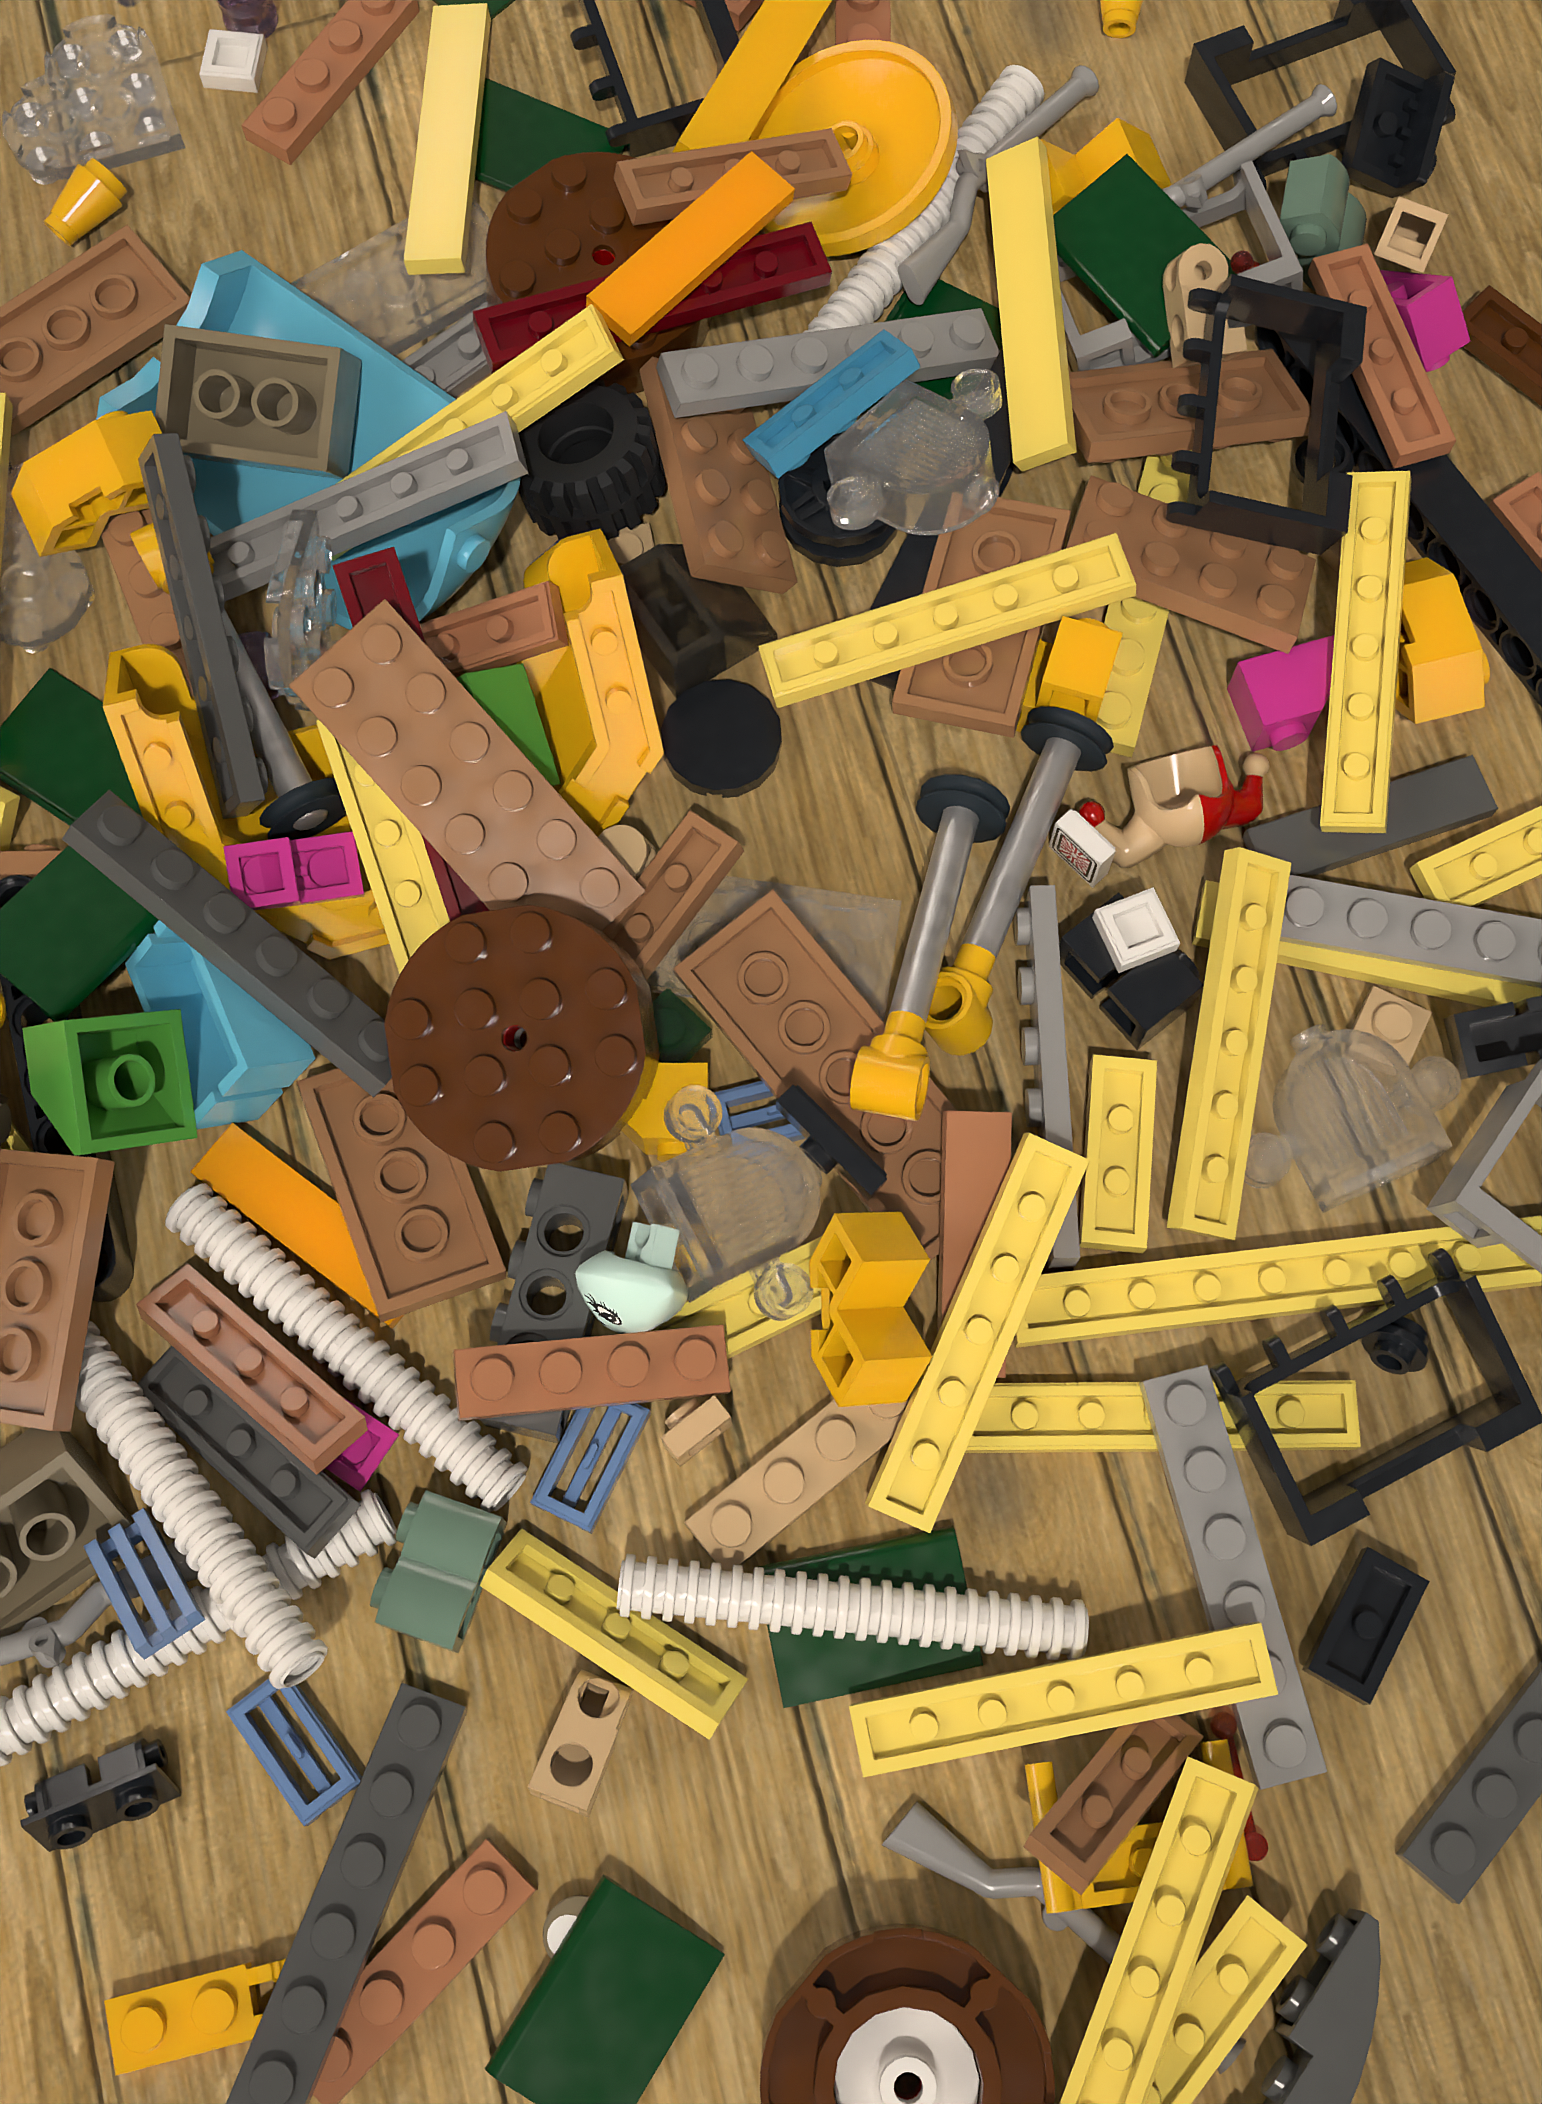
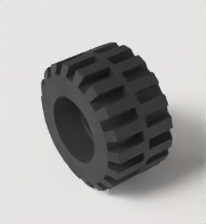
M594 380L518 433L528 469V474L520 477L518 491L532 522H537L539 529L548 536L556 533L558 540L601 528L606 539L610 540L619 536V530L625 527L632 530L641 523L639 517L642 514H651L656 508L657 502L655 497L664 494L666 487L664 480L665 472L655 436L656 433L647 407L644 408L642 400L634 392L628 394L625 386L614 383L606 387L604 380Z

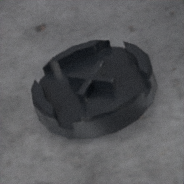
M730 679L704 681L683 691L668 707L661 726L663 758L673 777L691 792L707 796L706 793L712 795L722 794V798L739 797L760 787L775 770L782 747L780 718L770 700L752 686Z

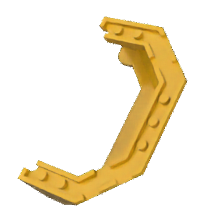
M601 528L562 539L552 548L547 559L549 581L559 587L568 646L517 662V664L523 663L530 687L535 696L536 706L548 745L554 757V764L561 784L553 788L597 837L605 829L619 823L629 808L628 800L646 772L651 774L664 754L623 574ZM142 644L110 652L103 709L143 818L230 890L223 846L268 840V832L271 828L260 825L259 817L265 808L278 798L269 778L267 792L264 795L265 800L248 816L223 819L195 699L191 695L183 668L176 655L169 649L156 644ZM317 724L288 731L312 781L334 778ZM347 814L331 827L311 837L351 832L352 829ZM357 844L356 848L364 897L254 910L275 929L306 943L307 950L329 960L389 944Z

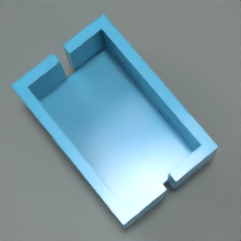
M159 920L153 927L155 933L147 934L125 962V966L144 1012L181 1009L196 1128L203 1129L258 1120L283 1094L282 1088L289 1087L316 1059L311 1045Z

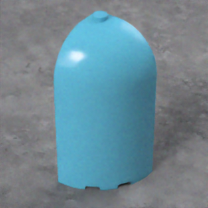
M243 250L201 264L189 304L176 325L338 347L361 359L348 475L456 400ZM152 357L133 378L99 398L96 420L113 411H126L128 414L152 410L155 416L161 362ZM191 458L196 474V487L193 497L197 514L205 517L209 532L213 536L335 485L342 480ZM520 477L355 546L334 561L330 558L324 559L275 581L329 620L351 630L353 626L332 565L394 547L418 621L420 622L451 598L474 571L483 564L511 511L520 486Z

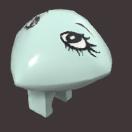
M633 1222L625 1259L614 1255V1252L604 1250L579 1265L575 1273L577 1288L586 1305L604 1326L618 1334L647 1332L666 1323L681 1311L688 1299V1287L680 1273L672 1268L680 1230L658 1224H651L650 1226Z

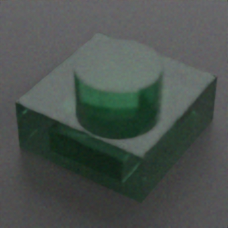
M669 988L665 989L652 1002L660 1052L658 1063H686L713 1038L712 1029Z

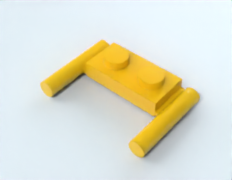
M1228 1739L1200 1743L1203 1763L1234 1776ZM1052 1761L1024 1765L1034 1828L1058 1800ZM1163 1822L1136 1825L1082 1895L1039 1861L1046 1913H1059L1134 1902ZM1244 1831L1222 1890L1253 1886Z

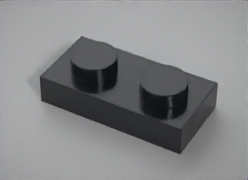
M1369 1547L1361 1549L1302 1670L1362 1705H1371L1430 1581Z

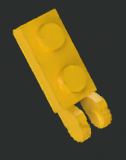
M286 1958L252 1967L251 1962L104 2000L115 2076L253 2040L264 2013L259 2011L255 1984L271 1980L276 1983Z

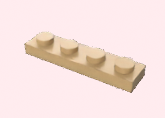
M910 1396L904 1403L838 1407L835 1400H833L684 1522L686 1527L715 1563H721V1570L732 1571L733 1565H743L891 1443Z

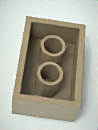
M165 324L155 419L162 434H179L183 455H188L193 459L344 479L348 476L361 359L338 347Z

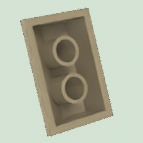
M29 1428L0 1449V1637L15 1633L29 1620L40 1615L97 1574L83 1547L94 1539L100 1544L111 1538L108 1530L119 1523L124 1529L135 1523L91 1455L71 1432ZM120 1555L112 1559V1562L119 1558Z

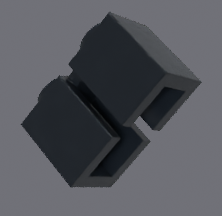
M1118 892L1099 908L1122 900L1124 897ZM1094 912L1062 936L1059 943L1060 965L1090 999H1093L1128 971L1118 973L1092 918ZM1177 949L1175 952L1133 968L1108 988L1106 993L1110 998L1101 1005L1100 1010L1138 1050L1192 1007L1204 984L1199 980L1200 974L1194 962L1184 952Z
M1542 996L1524 999L1517 1003L1509 1002L1453 1014L1443 1019L1457 1080L1533 1065L1542 1059Z

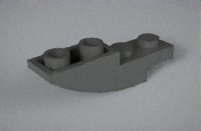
M1349 1908L1344 1917L1336 1913L1326 1923L1316 1940L1314 1949L1320 1953V1956L1307 1977L1304 1978L1300 1974L1295 1976L1280 1996L1276 2005V2012L1282 2015L1274 2030L1295 2045L1297 2049L1291 2059L1283 2055L1269 2070L1261 2087V2093L1266 2096L1263 2104H1351L1360 2082L1371 2044L1379 1997L1381 1965L1379 1921L1367 1912Z

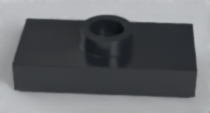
M792 1085L776 1100V1109L806 1138L799 1146L800 1149L821 1171L828 1174L835 1167L867 1200L885 1184L887 1174L799 1085L796 1087Z

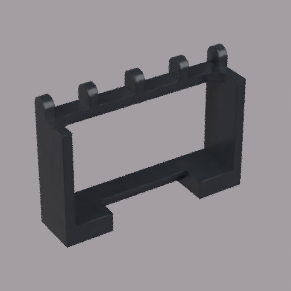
M579 0L587 25L575 29L570 34L571 41L576 50L596 47L606 76L590 83L589 90L592 99L602 101L614 97L623 122L613 125L606 130L605 135L611 147H618L627 144L628 155L635 158L675 146L704 98L637 118L595 0ZM695 0L717 60V78L739 43V38L725 0Z
M1340 0L1332 21L1252 50L1254 41L1244 25L1194 43L1184 83L1223 150L1226 151L1257 131L1231 85L1378 30L1381 31L1403 69L1424 79H1428L1443 71L1455 76L1456 70L1412 0ZM1452 102L1450 113L1443 125L1455 120L1456 113ZM1352 120L1266 152L1252 161L1265 190H1267L1265 176L1289 168L1290 161L1321 156L1339 149L1343 156Z
M1231 274L1218 291L1205 288L1193 289L1188 295V308L1206 314L1204 339L1190 338L1185 340L1182 355L1187 360L1201 363L1198 395L1183 394L1179 396L1177 403V412L1180 415L1196 419L1193 450L1175 451L1172 454L1171 468L1174 471L1190 474L1187 503L1181 501L1169 503L1166 510V519L1176 524L1322 555L1348 533L1353 475L1333 471L1340 384L1363 362L1367 307ZM1226 319L1317 340L1302 510L1213 490L1209 491Z
M1443 1248L1428 1254L1429 1263L1436 1277L1406 1293L1403 1292L1395 1277L1390 1274L1378 1280L1377 1287L1385 1304L1346 1323L1343 1315L1335 1305L1332 1304L1320 1310L1321 1320L1328 1333L1288 1354L1284 1344L1277 1335L1274 1334L1262 1341V1346L1270 1364L1235 1381L1230 1369L1224 1362H1220L1210 1368L1212 1379L1287 1535L1309 1546H1313L1369 1516L1370 1513L1363 1501L1365 1497L1451 1451L1466 1445L1488 1452L1542 1423V1414L1476 1275L1459 1273L1451 1256ZM1445 1295L1492 1396L1302 1496L1254 1395Z

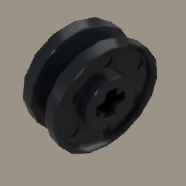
M849 431L835 434L810 453L809 458L803 465L794 470L787 471L779 478V513L785 536L797 552L815 563L833 567L863 564L883 553L897 535L902 517L901 500L903 497L900 465L887 447L868 435Z

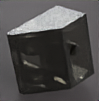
M658 544L619 567L623 574L639 647L676 699L683 691L704 681H709L758 652L759 645L777 640V633L744 587L691 577L683 544Z

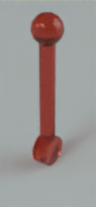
M1245 250L1234 253L1230 260V267L1236 274L1260 265V263L1254 261L1251 253Z
M1226 1711L1218 1712L1210 1721V1729L1220 1740L1228 1739L1234 1776L1244 1780L1233 1737L1237 1731L1236 1719ZM1250 1811L1244 1828L1248 1858L1250 1861H1260L1267 1855L1268 1843L1263 1835L1257 1833L1252 1811Z

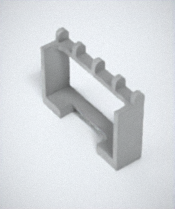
M1252 160L1241 164V170L1233 173L1235 187L1231 190L1207 199L1203 204V208L1187 207L1182 209L1198 227L1246 210L1269 262L1237 275L1303 291V270ZM1058 262L1060 282L1077 276L1065 262ZM1061 291L1067 357L1073 372L1154 363L1171 356V348L1169 346L1160 356L1154 358L1149 350L1131 333L1125 318L1080 335ZM1227 319L1229 328L1251 325Z
M1541 1059L1533 1067L1525 1080L1506 1086L1426 1209L1476 1248L1503 1244L1542 1274V1236L1480 1189L1534 1104L1542 1108Z

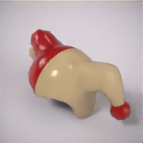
M1218 745L1176 753L1127 769L1135 812L1132 819L1123 829H1119L1107 822L1105 810L1098 802L1088 801L1079 808L1078 813L1115 847L1116 852L1113 863L1120 868L1133 867L1151 857L1166 845L1175 847L1196 846L1210 840L1222 829L1240 827L1253 822L1263 811V776L1269 770V761L1261 754L1247 756L1242 764V769L1246 775L1241 789L1234 790L1233 784L1228 778Z

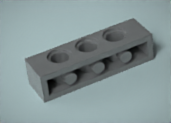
M560 1163L547 1165L544 1180L539 1178L533 1179L525 1207V1215L533 1217L527 1240H517L513 1247L508 1266V1278L515 1279L509 1304L500 1302L496 1308L490 1330V1341L497 1342V1345L591 1337L596 1316L586 1305L577 1288L575 1273L579 1265L604 1250L614 1252L629 1196L625 1179ZM563 1225L577 1226L584 1233L580 1244L576 1248L560 1252L549 1246L550 1237L557 1228ZM552 1286L566 1292V1301L558 1312L552 1315H540L532 1310L533 1298L541 1289ZM571 1410L483 1418L480 1420L488 1427L559 1444L566 1431Z

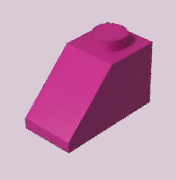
M1380 270L1425 371L1430 372L1444 366L1450 360V354L1470 342L1453 277Z
M1334 635L1293 646L1289 654L1278 650L1237 663L1227 691L1252 752L1268 747H1273L1275 751H1283L1301 744L1308 738L1330 695Z

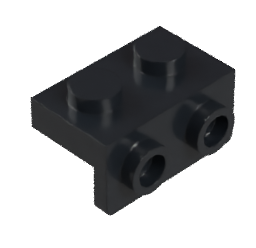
M1381 57L1368 63L1341 163L1348 172L1349 178L1390 198L1424 186L1436 166L1437 155L1435 151L1442 125L1451 110L1450 95L1455 76L1443 71L1428 79H1424Z

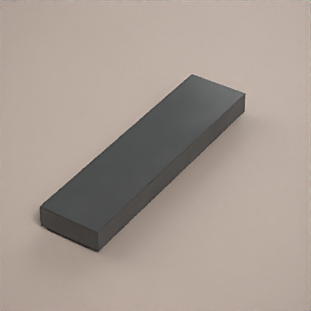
M1471 755L1390 782L1386 833L1322 832L1320 827L1322 805L1247 829L1242 838L1248 850L1291 862L1290 875L1309 878L1492 817L1498 807L1474 756Z
M172 1345L137 1383L143 1390V1397H147L154 1405V1412L160 1414L166 1424L302 1551L315 1559L361 1506L323 1470L317 1475Z

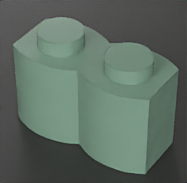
M1331 154L1290 161L1279 219L1295 255L1298 256L1297 259L1303 270V282L1314 291L1315 288L1308 275L1312 259L1363 245L1367 222L1366 212L1362 204L1352 194L1348 193L1350 179L1346 168Z
M427 1490L419 1504L410 1502L401 1517L396 1533V1541L404 1543L401 1556L394 1570L384 1567L371 1596L370 1606L378 1609L375 1623L459 1653L483 1589L480 1584L488 1567L495 1560L507 1523L503 1517Z

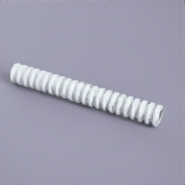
M1010 65L1002 71L999 78L990 87V90L982 97L981 102L972 110V114L966 118L962 127L958 129L953 163L943 185L931 203L904 229L887 240L867 249V252L857 261V265L849 271L848 278H845L840 283L838 291H835L830 296L828 304H825L820 309L818 317L811 321L808 325V330H805L803 333L871 324L883 314L884 308L892 302L893 295H896L903 287L897 271L899 264L949 221L954 188L957 179L960 177L956 169V163L959 158L957 150H968L973 153L985 154L1031 114L1044 100L1043 86L1030 70L1019 65Z
M206 1183L187 1189L175 1200L167 1213L165 1226L172 1233L180 1232V1240L187 1246L195 1245L194 1252L202 1259L209 1258V1266L216 1272L225 1270L223 1278L231 1285L239 1283L238 1291L245 1298L254 1296L253 1305L260 1311L269 1309L268 1318L274 1324L283 1322L284 1333L289 1337L298 1335L297 1344L305 1351L314 1349L312 1357L319 1364L328 1362L327 1371L334 1377L343 1375V1385L348 1390H360L358 1398L364 1404L373 1402V1412L380 1418L388 1415L390 1417L388 1425L394 1431L405 1430L403 1439L410 1445L418 1442L420 1444L419 1453L425 1458L434 1456L436 1458L434 1466L440 1472L447 1469L451 1471L450 1481L456 1486L464 1483L467 1486L465 1494L472 1500L480 1497L483 1500L481 1508L484 1511L490 1513L499 1510L516 1493L526 1478L527 1467L522 1462L516 1464L510 1462L512 1454L506 1448L498 1451L495 1448L496 1439L490 1434L482 1437L479 1434L481 1426L475 1421L466 1423L464 1420L458 1421L457 1408H449L451 1400L445 1394L438 1396L433 1394L435 1386L429 1380L421 1383L419 1381L420 1372L414 1367L405 1369L403 1367L405 1359L401 1355L396 1353L390 1356L388 1354L390 1346L384 1340L375 1342V1333L369 1327L360 1329V1320L353 1313L345 1316V1306L338 1300L329 1302L330 1293L324 1287L315 1289V1280L309 1274L300 1276L301 1268L294 1261L285 1263L286 1254L279 1248L270 1249L271 1241L265 1235L256 1236L257 1229L250 1222L241 1224L242 1215L235 1209L227 1210L228 1203L220 1196L213 1197V1190Z
M89 1321L75 1401L76 1406L83 1413H86L87 1422L97 1429V1436L102 1442L107 1444L108 1452L111 1456L119 1459V1467L125 1474L130 1475L132 1486L138 1491L141 1490V1499L148 1506H153L152 1514L156 1520L164 1522L163 1530L170 1538H176V1549L181 1554L187 1555L186 1563L192 1570L199 1571L198 1580L206 1588L211 1587L210 1597L215 1603L222 1604L221 1613L229 1621H234L233 1630L241 1638L247 1637L245 1640L247 1650L253 1655L259 1654L257 1657L258 1666L265 1672L271 1671L269 1681L272 1686L282 1689L301 1683L321 1666L327 1655L328 1647L320 1639L313 1640L316 1632L313 1626L308 1622L301 1623L303 1621V1612L296 1605L290 1606V1594L283 1588L278 1589L279 1579L272 1572H266L267 1562L260 1555H255L256 1547L249 1539H243L244 1530L239 1524L232 1523L233 1515L226 1507L221 1506V1498L213 1490H209L210 1483L203 1475L198 1474V1466L191 1459H187L185 1448L180 1443H176L175 1434L168 1427H165V1420L160 1414L154 1412L152 1402L147 1397H143L142 1388L135 1381H132V1375L129 1370L121 1366L119 1356L111 1351L108 1341L100 1336L98 1327Z
M369 1489L361 1492L362 1500L358 1502L361 1506L315 1559L302 1551L286 1535V1543L280 1547L274 1542L267 1545V1554L262 1557L268 1564L266 1572L274 1573L279 1579L278 1589H285L290 1594L291 1599L297 1600L302 1597V1588L308 1585L312 1589L320 1587L323 1576L327 1574L331 1578L339 1576L340 1567L347 1563L349 1567L353 1568L359 1564L360 1555L366 1553L372 1557L378 1554L377 1546L385 1542L388 1546L397 1543V1529L377 1493H372ZM195 1586L190 1589L206 1620L144 1660L134 1650L126 1632L119 1629L112 1633L110 1643L106 1644L104 1641L94 1643L91 1648L92 1653L89 1655L85 1652H78L73 1655L71 1665L67 1666L65 1663H59V1666H54L50 1677L46 1674H39L33 1678L32 1687L28 1688L26 1685H20L14 1688L13 1698L9 1699L6 1696H0V1766L11 1763L12 1753L14 1752L18 1755H25L30 1752L32 1742L36 1741L39 1744L48 1742L52 1736L51 1731L56 1730L63 1733L69 1730L72 1719L75 1718L78 1721L88 1719L93 1707L98 1710L106 1709L110 1705L111 1697L115 1696L118 1699L127 1697L130 1692V1686L135 1685L137 1688H142L148 1685L149 1675L154 1673L157 1677H162L167 1674L168 1665L172 1662L177 1666L183 1665L188 1660V1653L193 1651L195 1654L200 1655L206 1652L207 1642L212 1640L214 1643L220 1644L225 1641L226 1632L230 1629L233 1630L234 1621L227 1620L221 1613L222 1604H217L210 1597L211 1587L203 1590L201 1587ZM175 1599L170 1600V1609L167 1612L173 1621L181 1616L182 1612ZM151 1616L147 1622L141 1619L149 1636L158 1631Z
M627 1554L625 1561L622 1560L616 1607V1609L620 1610V1617H629L630 1611L641 1612L642 1619L650 1620L652 1613L663 1614V1621L671 1622L673 1615L684 1616V1623L693 1624L695 1617L705 1618L707 1626H715L716 1619L727 1620L728 1628H736L738 1622H748L749 1630H758L759 1624H768L770 1632L777 1633L780 1631L781 1626L791 1627V1633L796 1635L801 1634L802 1628L812 1629V1635L816 1637H821L824 1630L833 1631L834 1638L843 1639L845 1632L855 1633L856 1641H865L867 1635H876L877 1643H886L888 1637H897L899 1645H908L910 1639H917L919 1646L926 1648L931 1645V1641H936L940 1643L941 1649L950 1650L953 1643L961 1644L962 1651L965 1652L973 1651L974 1645L982 1646L985 1654H993L996 1648H1003L1006 1656H1014L1017 1650H1024L1027 1658H1036L1039 1652H1045L1048 1660H1058L1060 1654H1066L1068 1660L1084 1656L1087 1647L1089 1616L1083 1600L1079 1599L1072 1600L1069 1606L1064 1605L1059 1597H1052L1049 1603H1042L1039 1595H1031L1028 1601H1021L1018 1593H1010L1007 1599H1000L997 1591H988L986 1597H980L976 1589L970 1588L966 1590L965 1595L957 1594L956 1588L947 1586L944 1592L940 1593L935 1592V1587L931 1584H925L923 1590L920 1591L914 1590L913 1583L904 1582L901 1588H893L891 1580H883L880 1586H871L870 1578H861L859 1584H851L849 1576L842 1575L838 1578V1582L828 1581V1575L822 1573L818 1574L817 1580L807 1579V1573L798 1571L796 1577L792 1578L786 1577L785 1570L776 1569L774 1576L764 1575L763 1567H755L752 1574L743 1573L742 1565H733L732 1571L721 1570V1563H712L711 1569L700 1568L699 1561L691 1560L689 1567L678 1566L679 1561L674 1558L669 1559L668 1565L657 1564V1557L648 1556L647 1563L636 1562V1555Z

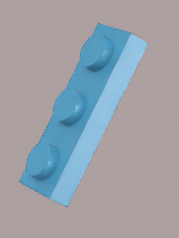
M883 329L746 436L743 441L752 456L776 478H780L787 471L794 470L803 465L809 458L810 453L833 435L849 429L856 422L857 417L879 399L895 393L901 388L905 379L921 366L908 345Z

